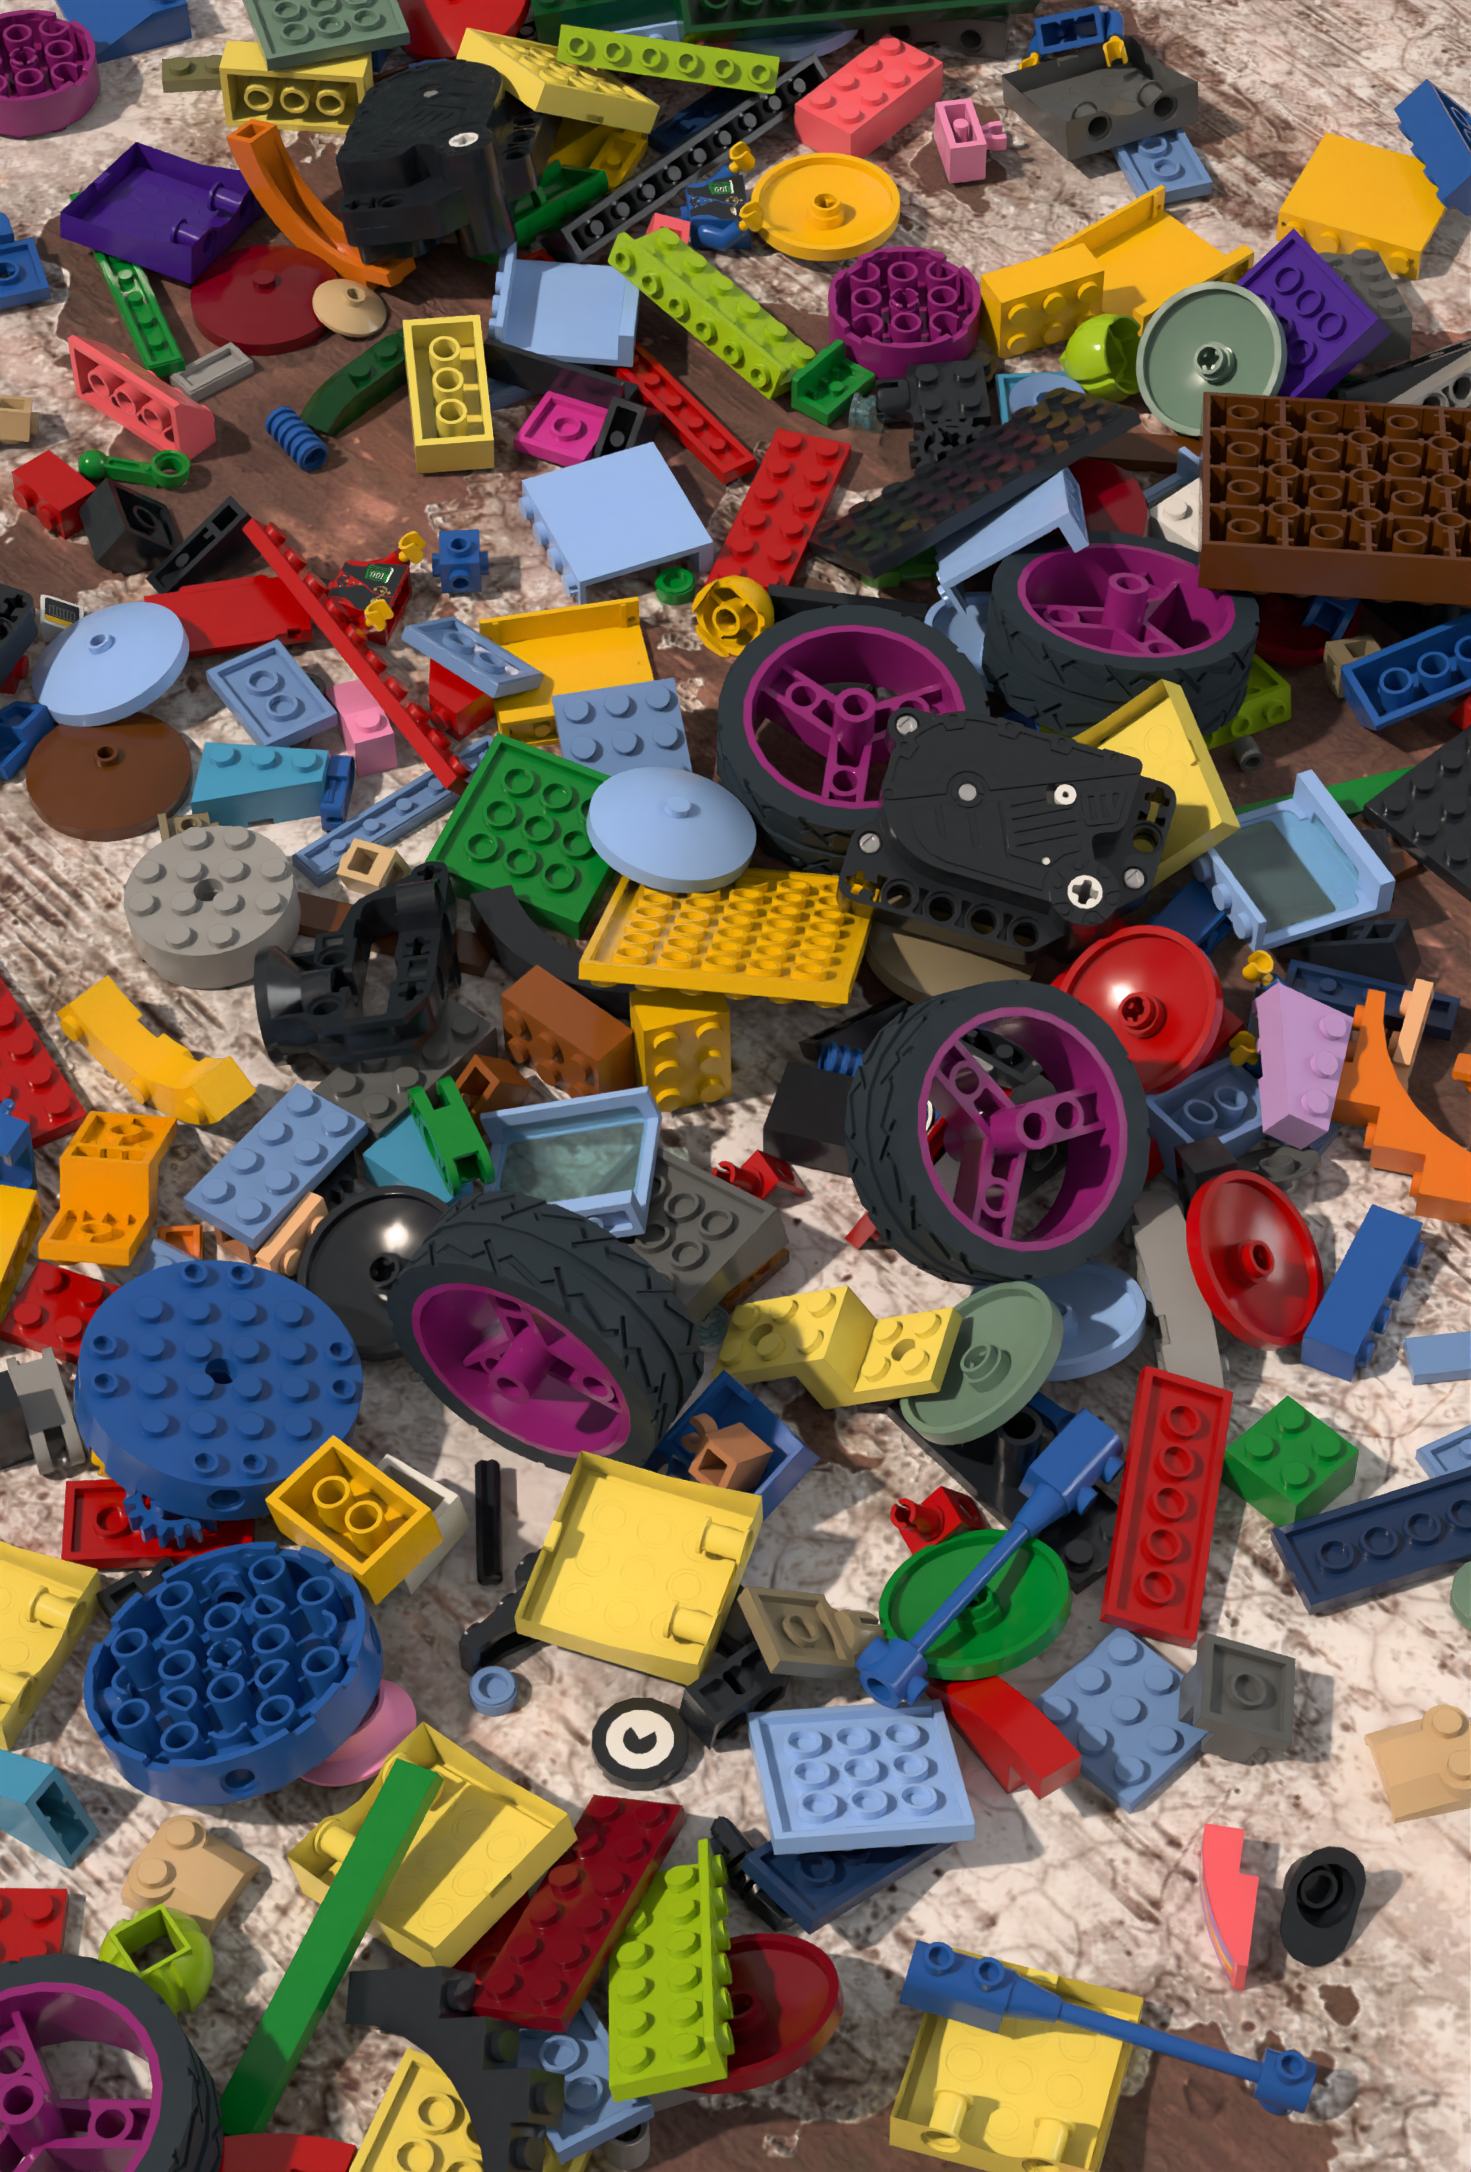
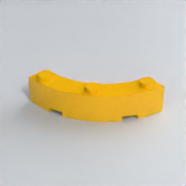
M109 975L92 985L56 1012L61 1019L60 1026L66 1036L74 1042L79 1041L114 1078L127 1087L128 1092L135 1101L140 1104L146 1102L171 1117H177V1120L195 1125L217 1123L257 1092L231 1056L225 1058L205 1057L201 1061L193 1059L194 1056L187 1048L163 1033L158 1037L154 1036L137 1021L143 1014L121 992Z

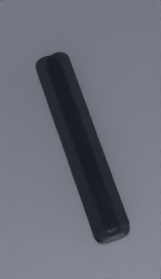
M494 1459L488 1461L479 1460L475 1464L477 1581L483 1586L490 1584L499 1585L503 1580L500 1464Z

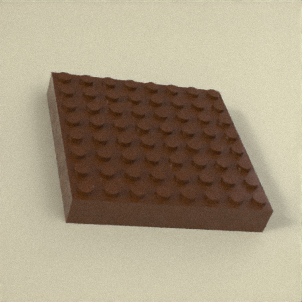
M1203 392L1199 440L1198 588H1207L1213 592L1242 590L1256 595H1265L1272 592L1288 593L1300 598L1319 595L1331 596L1338 600L1365 598L1381 603H1390L1396 600L1411 601L1424 606L1442 603L1456 604L1462 608H1471V408Z

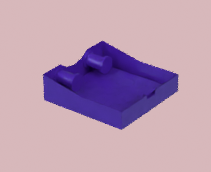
M135 142L60 212V237L192 284L264 213V208L251 191L240 170L198 164Z
M1292 229L1235 283L1262 298L1275 312L1282 325L1287 344V365L1282 385L1276 396L1323 399L1342 378L1391 334L1380 319L1295 229Z

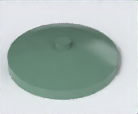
M1220 281L1203 282L1189 286L1166 300L1153 314L1143 331L1136 357V376L1142 398L1152 414L1164 425L1186 436L1200 438L1203 392L1276 396L1278 394L1287 365L1285 334L1272 308L1262 298L1246 288Z
M1020 1281L999 1283L976 1292L954 1307L963 1319L940 1392L900 1398V1406L904 1418L923 1438L941 1445H955L975 1440L992 1432L1011 1419L1037 1393L1057 1360L1063 1340V1320L1060 1310L1039 1287Z

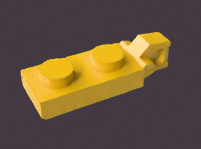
M625 129L623 133L611 132L589 167L590 169L606 171L609 183L607 193L631 177L646 153L648 147L647 133Z

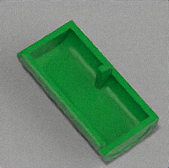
M557 159L547 164L539 187L519 198L513 218L518 236L517 247L532 244L536 240L535 235L543 230L551 231L564 224V218L571 214H578L591 205L593 201L604 196L608 191L609 184L606 171L561 165ZM492 253L486 256L476 255L470 258L485 261L487 264H494L499 262L500 253L495 255Z

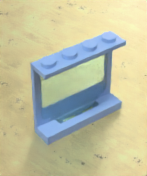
M1312 769L1297 774L1292 799L1236 815L1241 829L1189 863L1192 866L1196 879L1205 884L1212 894L1216 907L1225 912L1233 923L1236 935L1246 941L1253 953L1257 950H1268L1390 911L1396 882Z
M649 1086L481 1113L480 1121L492 1143L490 1157L496 1177V1182L489 1185L484 1184V1194L489 1191L516 1192L546 1200L547 1204L555 1203L586 1217L616 1236V1238L645 1234L662 1124L661 1112Z

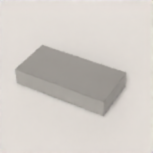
M230 342L186 365V371L170 374L169 381L172 387L180 389L184 395L198 402L253 373L254 364L247 355Z

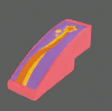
M1205 1823L1199 1868L1202 1909L1208 1934L1220 1965L1233 1988L1244 1990L1259 1876L1239 1873L1245 1829Z

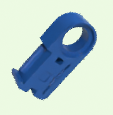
M331 755L326 775L327 782L322 803L320 802L322 830L332 831L346 822L355 778L354 756Z

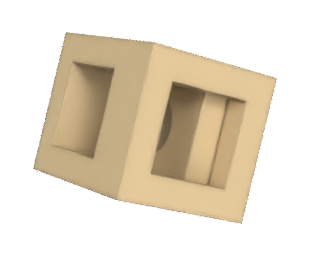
M0 395L1 442L18 444L22 441L29 442L30 435L38 436L40 412H32V397Z
M354 838L348 851L341 857L336 874L349 890L368 895L408 876L411 868L397 850Z

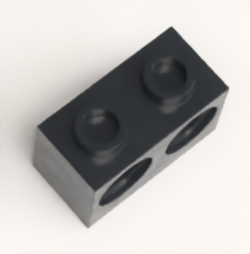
M753 1640L686 1687L679 1714L710 1750L746 1725L747 1713L764 1712L784 1698L790 1675L770 1673L756 1640Z

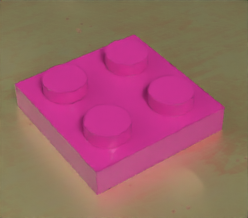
M547 391L514 437V450L566 467L591 460L608 409Z

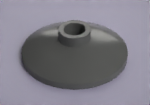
M1294 1146L1260 1149L1236 1159L1238 1170L1256 1173L1272 1182L1281 1191L1290 1189L1292 1181L1312 1173L1321 1165V1156L1317 1151L1306 1147L1300 1150Z

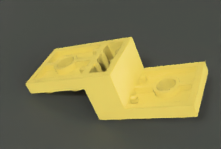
M849 1286L739 1304L735 1307L711 1377L714 1380L725 1370L742 1384L796 1376L824 1409L940 1392L963 1318L954 1307L876 1319Z

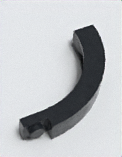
M512 885L470 894V920L478 938L501 968L516 981L534 966L538 965L613 1017L630 1019L629 992L639 990L635 988V984L617 983V985L612 987H598L592 985L590 980L578 979L579 961L582 954L561 945L538 928L520 905Z

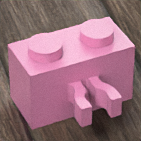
M971 98L935 102L934 139L949 184L985 179L987 149L992 151L1007 149L1006 134H1002V122L993 121L980 126Z

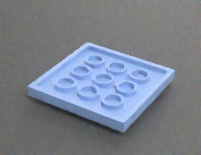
M941 1699L917 1701L913 1706L907 1702H900L895 1708H888L878 1703L747 1713V1732L774 1855H798L809 1852L850 1851L863 1848L902 1847L904 1845L931 1843L946 1844L975 1840L976 1824Z

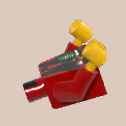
M412 531L401 538L398 543V549L383 559L372 561L349 560L344 562L336 580L319 577L328 587L325 594L345 608L348 612L345 619L349 624L352 623L367 636L368 641L387 646L412 596L410 561L413 564L422 561L423 551L421 549L425 548L426 542L416 531Z

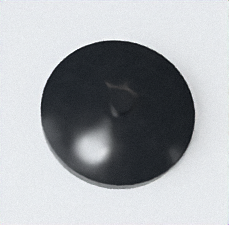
M391 1185L372 1188L350 1197L334 1208L319 1223L303 1250L298 1267L297 1283L320 1298L340 1318L356 1345L360 1360L388 1361L404 1357L391 1329V1326L394 1325L393 1321L389 1320L387 1298L393 1283L397 1281V1276L405 1268L416 1250L422 1246L424 1239L438 1223L437 1221L449 1208L437 1196L422 1189Z

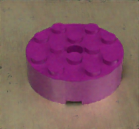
M18 10L0 14V134L23 139L29 135L48 132L56 133L65 130L68 125L80 119L93 107L100 93L101 81L93 37L76 20L73 19L69 23L57 19L56 12Z
M898 246L882 248L862 254L857 257L856 264L847 270L841 268L830 284L828 291V337L830 345L838 338L844 341L845 358L875 373V379L877 380L885 377L905 376L906 365L961 361L972 348L976 349L979 340L981 307L979 285L975 277L964 265L958 268L946 261L947 255L931 249Z

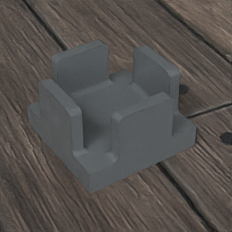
M1205 1633L1197 1643L1196 1663L1182 1678L1180 1683L1178 1721L1189 1724L1193 1719V1727L1209 1731L1201 1740V1751L1244 1763L1260 1747L1284 1752L1292 1744L1296 1658Z

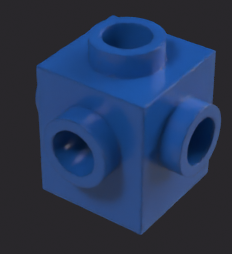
M479 529L439 531V553H432L433 577H441L442 593L482 592V575H489L488 551H481Z

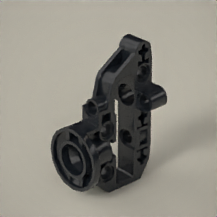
M439 861L422 863L415 867L410 875L360 898L352 905L338 931L316 934L313 951L287 955L277 945L259 947L254 964V993L257 1017L266 1051L276 1067L294 1064L300 1053L309 1052L334 1065L408 1055L416 1052L438 1031L444 1014L447 990L461 988L462 982L460 962L454 943L457 902L445 863ZM399 932L395 955L397 975L396 980L391 981L387 1012L381 1015L363 1017L362 999L371 945L374 940L382 935Z

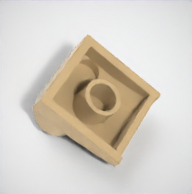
M1437 1705L1430 1708L1422 1719L1365 1735L1364 1741L1372 1753L1392 1810L1394 1824L1471 1808V1723L1462 1710L1451 1705Z
M178 1815L166 1820L131 1866L120 1895L123 1905L135 1911L157 1906L161 1903L165 1907L182 1911L198 1923L202 1933L210 1941L211 1936L254 1875H258L261 1871V1864L206 1833L204 1825L195 1817Z

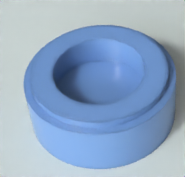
M489 1666L476 1672L469 1684L471 1704L476 1711L490 1717L501 1716L511 1711L518 1701V1684L513 1673L500 1666Z

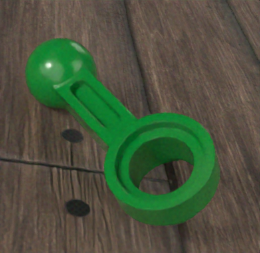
M91 449L85 451L80 456L78 469L84 478L92 481L108 478L149 485L156 489L157 484L164 488L174 489L182 486L189 478L190 461L185 454L176 450L158 452L153 456L151 463L110 457L99 450ZM171 469L176 470L179 473L169 475L163 473L162 471Z

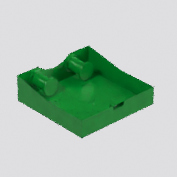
M497 733L424 863L430 861L445 863L455 897L470 901V894L512 885L520 905L534 923L580 940L616 873V870L608 865L596 852L590 842L586 828V819L593 794L604 781L612 776Z

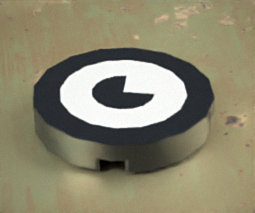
M630 1698L615 1703L600 1715L592 1730V1756L595 1764L597 1763V1766L603 1771V1776L612 1784L628 1790H650L659 1787L660 1782L666 1781L669 1777L672 1780L681 1772L688 1759L689 1732L682 1716L669 1704L653 1698Z

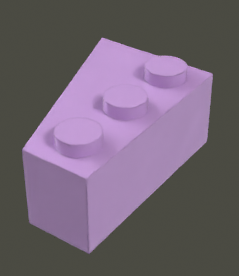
M1276 983L1252 1001L1253 1015L1258 1016L1259 1038L1255 1040L1256 1054H1261L1263 1077L1258 1080L1263 1133L1302 1150L1329 1130L1354 1018L1281 983Z

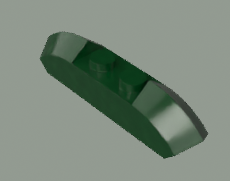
M403 327L385 336L326 380L307 402L300 415L301 419L327 434L336 436L407 383Z

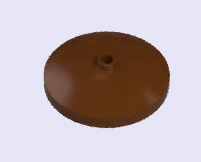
M136 712L118 721L99 726L78 727L60 724L45 735L36 745L26 767V785L29 799L34 811L43 822L69 837L95 842L125 840L140 836L159 827L157 814L166 813V818H171L186 801L193 781L191 756L184 739L166 722L142 712Z

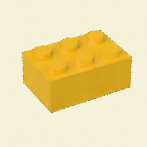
M1082 243L981 275L980 336L995 356L1004 359L1070 339L1075 330L1084 321L1102 314L1105 270L1086 245Z
M662 987L657 991L636 990L629 992L631 1029L634 1030L636 1085L637 1088L649 1086L660 1112H672L678 1108L703 1102H714L720 1098L732 1096L730 1010L724 994L706 991L703 995H686L681 993L678 988Z
M334 1435L265 1499L279 1531L298 1546L302 1547L303 1545L318 1550L331 1558L337 1567L352 1576L362 1596L375 1606L444 1540L432 1510Z

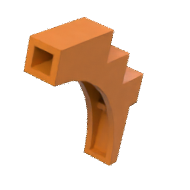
M1368 989L1365 1006L1356 1004L1352 1030L1359 1031L1357 1042H1348L1331 1121L1367 1127L1363 1148L1372 1150L1369 1167L1413 1175L1409 1197L1417 1198L1415 1215L1471 1226V1152L1440 1132L1416 1108L1399 1082L1386 1045L1383 1024L1386 992Z

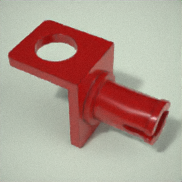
M758 1149L741 1167L728 1161H722L718 1164L727 1171L715 1167L712 1175L763 1201L778 1187L799 1195H803L807 1191L786 1161Z
M944 1486L937 1488L921 1504L914 1503V1501L907 1498L899 1499L900 1505L907 1508L894 1503L890 1511L891 1522L898 1528L912 1555L930 1544L935 1546L946 1541L960 1528L969 1531L990 1529L970 1496ZM960 1505L963 1508H965V1510L970 1514L972 1519L962 1510Z

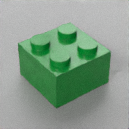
M1287 1395L1225 1449L1221 1482L1276 1526L1280 1527L1318 1515L1353 1484L1359 1450Z

